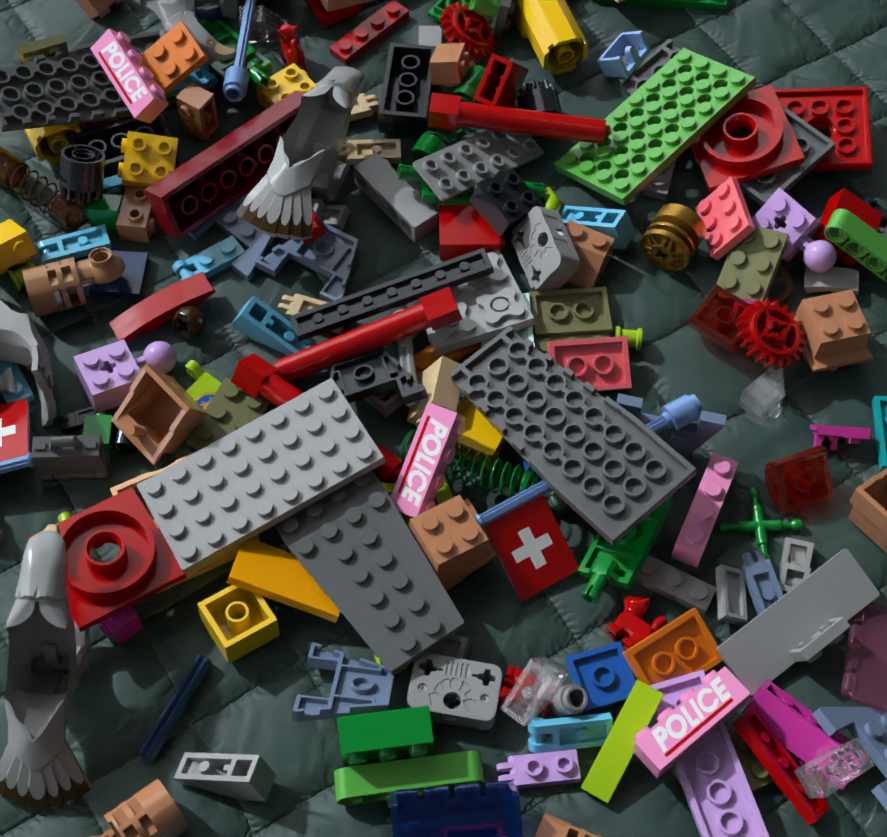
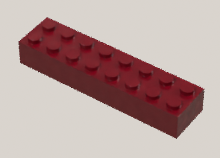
M295 90L146 188L145 193L161 230L180 239L252 190L267 174L274 159L279 139L287 132L296 118L301 98L305 93Z

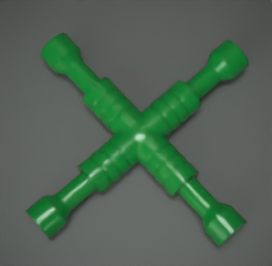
M752 487L748 489V493L753 504L751 507L753 521H738L736 524L718 522V533L735 530L739 532H755L757 546L760 547L764 560L769 559L771 561V557L767 552L768 539L766 531H781V529L802 530L801 519H793L791 522L764 520L763 509L759 504V488Z

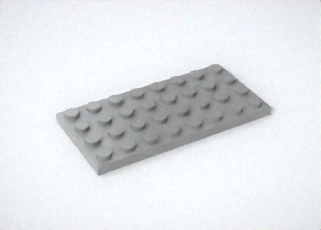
M330 378L136 486L174 553L179 566L187 575L384 464L385 459L334 380Z

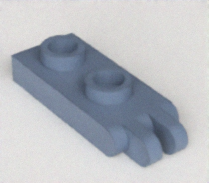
M756 550L753 551L754 561L749 552L742 554L744 565H741V571L756 612L759 615L783 596V592L769 559L764 560L762 552Z

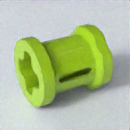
M31 260L27 262V265L15 271H8V275L17 291L22 290V287L25 286L22 271L35 267Z
M616 326L614 337L627 336L628 348H635L636 351H640L642 328L628 330Z

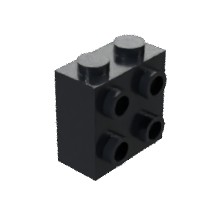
M513 168L505 172L499 171L487 181H479L474 186V192L469 199L471 204L499 237L513 231L533 207H543L544 205Z

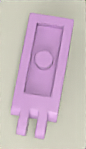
M576 749L515 755L508 757V762L496 765L497 772H509V774L498 776V783H511L512 789L576 783L581 780Z

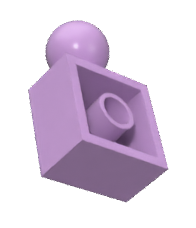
M779 187L752 218L754 226L789 234L790 239L782 257L787 262H790L801 250L804 252V263L811 271L822 273L830 270L837 259L834 246L825 240L814 241L811 239L823 224ZM783 222H785V224H787V226H786L785 228H782V227H781V225L783 224Z
M125 340L73 357L77 378L95 414L120 406L128 395L130 386L145 364L156 366L166 374L174 368L177 361L175 349L164 341H156L149 344L145 348L143 356L135 359Z

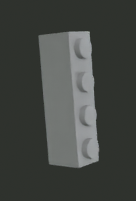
M376 152L353 167L354 182L414 243L438 228L439 214L435 206L422 202L421 193L417 189H413L407 183V180H398L397 172L392 168L387 159H383Z

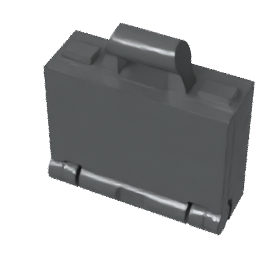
M101 435L33 437L31 458L42 480L109 477L110 456Z

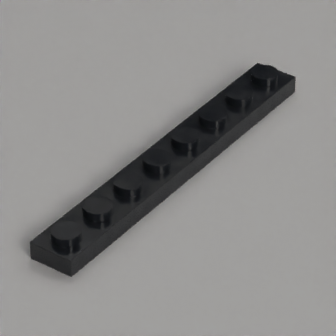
M481 248L289 317L298 341L301 342L419 300L444 288H453L492 274L494 269L485 249Z

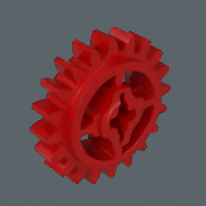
M459 2L455 5L451 3L441 13L442 16L439 20L442 24L440 28L445 31L442 35L447 37L448 44L465 43V48L470 53L471 61L474 58L478 62L481 59L485 60L495 51L494 47L497 43L494 41L496 36L491 32L493 28L488 25V20L470 10L466 3L462 6Z
M768 298L763 302L760 300L755 301L747 306L744 312L739 315L738 318L741 321L736 324V327L742 331L737 334V337L744 339L740 347L748 348L749 351L746 356L754 355L755 364L762 360L765 369L771 365L774 370L780 367L786 369L800 359L799 356L804 353L802 347L807 342L801 339V337L806 334V331L799 330L802 321H795L796 313L789 314L787 312V305L780 308L778 300L771 304Z

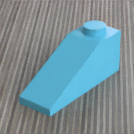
M565 205L559 213L565 226L571 220L615 238L614 249L625 250L636 233L626 210Z
M255 295L242 307L231 324L250 339L288 356L314 346L317 342L313 338L299 342L292 323Z

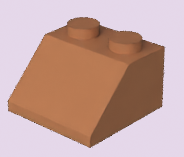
M569 220L565 227L578 254L580 265L578 270L567 280V283L579 288H593L612 257L615 238Z

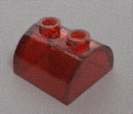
M716 285L688 320V327L733 354L744 342V339L737 337V334L742 331L736 327V324L741 321L738 317L750 304Z
M821 445L771 461L765 466L764 476L767 490L777 509L784 515L834 498L827 448Z

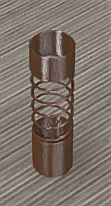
M0 146V184L7 189H12L13 193L20 195L23 200L29 201L32 206L39 207L42 213L48 214L51 219L67 230H72L83 222L86 216V204H76L71 200L68 201L67 196L63 197L59 194L50 206L51 200L59 192L57 184L54 182L48 184L47 177H39L37 170L30 171L28 164ZM32 172L37 173V179L31 188L22 193V185L27 180L29 174ZM44 178L46 186L37 197L31 199L32 189L36 186L38 180ZM49 185H54L55 192L49 201L40 205L41 195ZM20 186V193L16 192L14 188ZM29 192V199L23 197V194ZM38 198V205L32 203V200ZM47 205V211L42 210L41 207Z

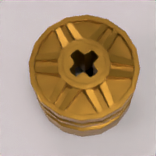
M673 203L663 205L653 219L652 224L646 230V233L642 236L640 248L645 257L654 265L668 271L683 270L706 235L705 223L696 212L686 206Z

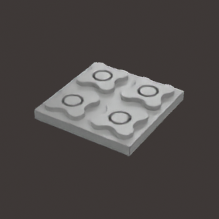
M500 250L487 253L493 265L494 273L450 288L463 320L433 331L432 327L425 329L436 356L495 338L509 326L514 328V331L535 325L534 317ZM420 299L413 301V305L421 303Z

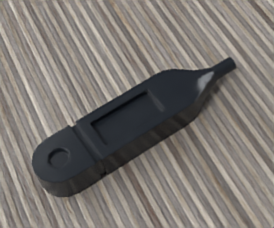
M92 406L60 416L57 421L60 431L71 433L83 429L85 415H95ZM120 406L101 413L114 416Z

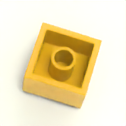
M231 585L197 603L202 623L228 664L280 636L277 618L263 597L256 593Z

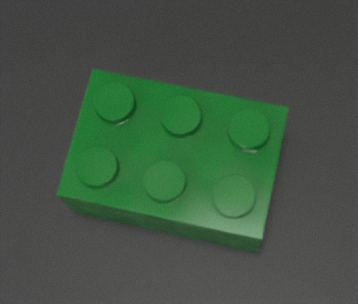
M429 705L337 717L343 767L433 755L434 740Z

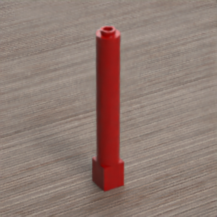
M432 93L428 118V127L457 131V127L462 126L603 144V141L609 138L610 125H606V120L463 102L461 101V96Z
M450 287L420 298L421 303L276 360L275 367L279 369L277 375L292 383L330 368L333 363L378 349L431 327L435 331L463 320Z
M255 353L239 360L231 380L232 383L255 399L262 396L276 407L303 394L302 391L277 375L279 369ZM374 441L384 456L385 463L372 471L386 483L397 482L404 461Z

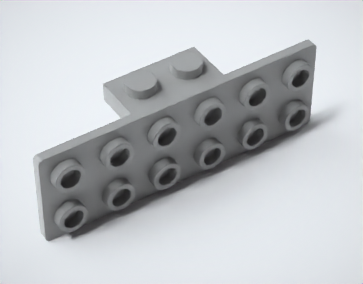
M486 130L416 160L413 163V167L440 201L444 202L474 188L481 180L487 181L499 171L505 172L511 168L515 169L542 157L544 151L530 135Z
M842 549L720 644L716 651L734 676L751 693L750 696H753L767 679L770 681L774 680L795 662L807 661L811 663L823 654L821 650L828 644L832 646L845 637L843 632L851 627L847 621L876 599L880 593L850 551Z

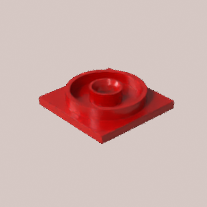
M772 84L748 92L690 145L710 193L715 191L720 184L724 183L731 176L738 180V183H742L805 163L804 154ZM741 127L753 130L752 134L746 138L739 139L729 135L730 131L739 130Z
M868 86L774 89L782 106L815 129H824L830 132L831 137L829 139L836 143L835 150L811 170L812 172L872 170Z
M132 487L56 524L59 525L61 536L65 541L68 557L69 604L74 623L80 633L186 578V572L182 571L174 553ZM105 543H113L119 546V555L110 562L100 563L91 556L93 549H98Z

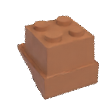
M853 290L802 299L794 319L795 321H802L799 330L806 331V334L801 337V339L807 342L802 347L804 350L802 355L812 372L827 369L836 371L838 367L873 360L874 357L867 348L871 331Z
M145 364L130 386L128 395L111 421L153 465H156L163 453H174L208 413L173 377L165 375L156 366Z
M886 468L855 489L849 501L853 507L848 519L887 554Z
M460 495L411 518L408 527L446 591L497 557L485 530L480 527L474 518L477 513L468 498L463 500Z

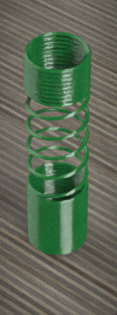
M479 65L470 67L452 95L461 96V101L482 104V102L473 98L486 68ZM428 127V131L423 133L411 151L412 158L416 161L447 148L440 138L430 133L442 136L451 146L449 140H457L456 132H462L464 127L456 132L452 130L456 136L455 139L446 137L438 128H436L438 132L430 131V127Z

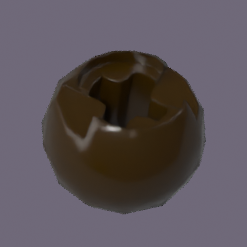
M192 306L178 309L173 317L175 332L187 339L199 336L205 328L203 312Z

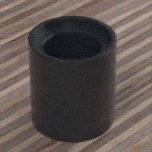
M116 426L112 449L120 454H134L137 447Z

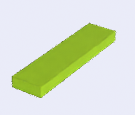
M636 680L581 786L583 790L609 803L634 754L633 747L636 741L634 737L640 730L649 725L664 696L662 692Z

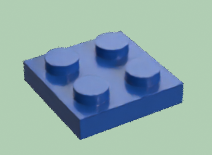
M621 641L565 657V664L572 683L581 686L588 695V703L583 710L584 715L626 702L636 680L622 654L624 649Z

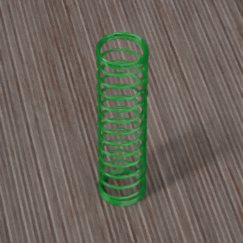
M415 429L409 431L403 441L401 459L404 462L406 459V448L411 436L417 431ZM459 445L456 448L454 459L451 462V473H444L445 477L452 475L454 480L461 478L463 483L471 482L474 487L481 485L483 490L490 488L492 493L496 494L500 491L503 497L508 495L513 497L512 492L521 476L522 466L520 464L513 471L510 491L508 494H503L502 489L507 483L512 469L511 461L505 464L500 478V488L494 491L492 486L500 474L502 459L498 458L495 461L490 475V485L486 488L483 486V482L490 471L493 460L492 455H488L485 458L481 468L480 482L474 484L473 479L480 469L483 454L481 451L476 454L470 470V479L465 481L463 476L471 464L473 450L469 448L462 460L463 446ZM461 447V454L459 460L457 462V465L453 469L456 454L459 448ZM471 451L468 465L463 472L466 456ZM480 454V461L475 473L473 474L474 464L476 462L478 455ZM490 457L488 469L486 471L485 476L483 477L484 467L486 465L488 458ZM462 460L460 470L461 476L457 478L454 476L453 473L456 471ZM498 461H500L497 474L493 480L495 467ZM509 465L507 477L504 483L502 484L504 473L506 471L507 466ZM519 468V473L516 482L512 487L516 471ZM528 468L525 471L521 480L520 492L527 489L532 474V486L538 483L539 475L533 469Z

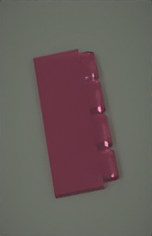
M869 603L851 618L850 623L852 625H850L848 649L844 665V672L846 673L843 674L841 694L852 697V702L887 712V608Z

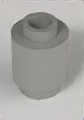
M577 684L556 687L550 692L548 700L553 702L550 710L555 715L561 717L581 713L588 703V695Z

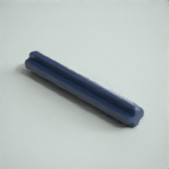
M202 654L196 656L140 748L139 755L146 761H154L212 665L208 657Z

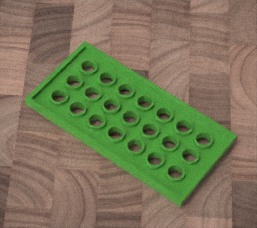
M683 48L604 119L606 120V125H610L608 140H604L603 144L579 141L554 164L556 171L625 206L756 86V79L744 72Z

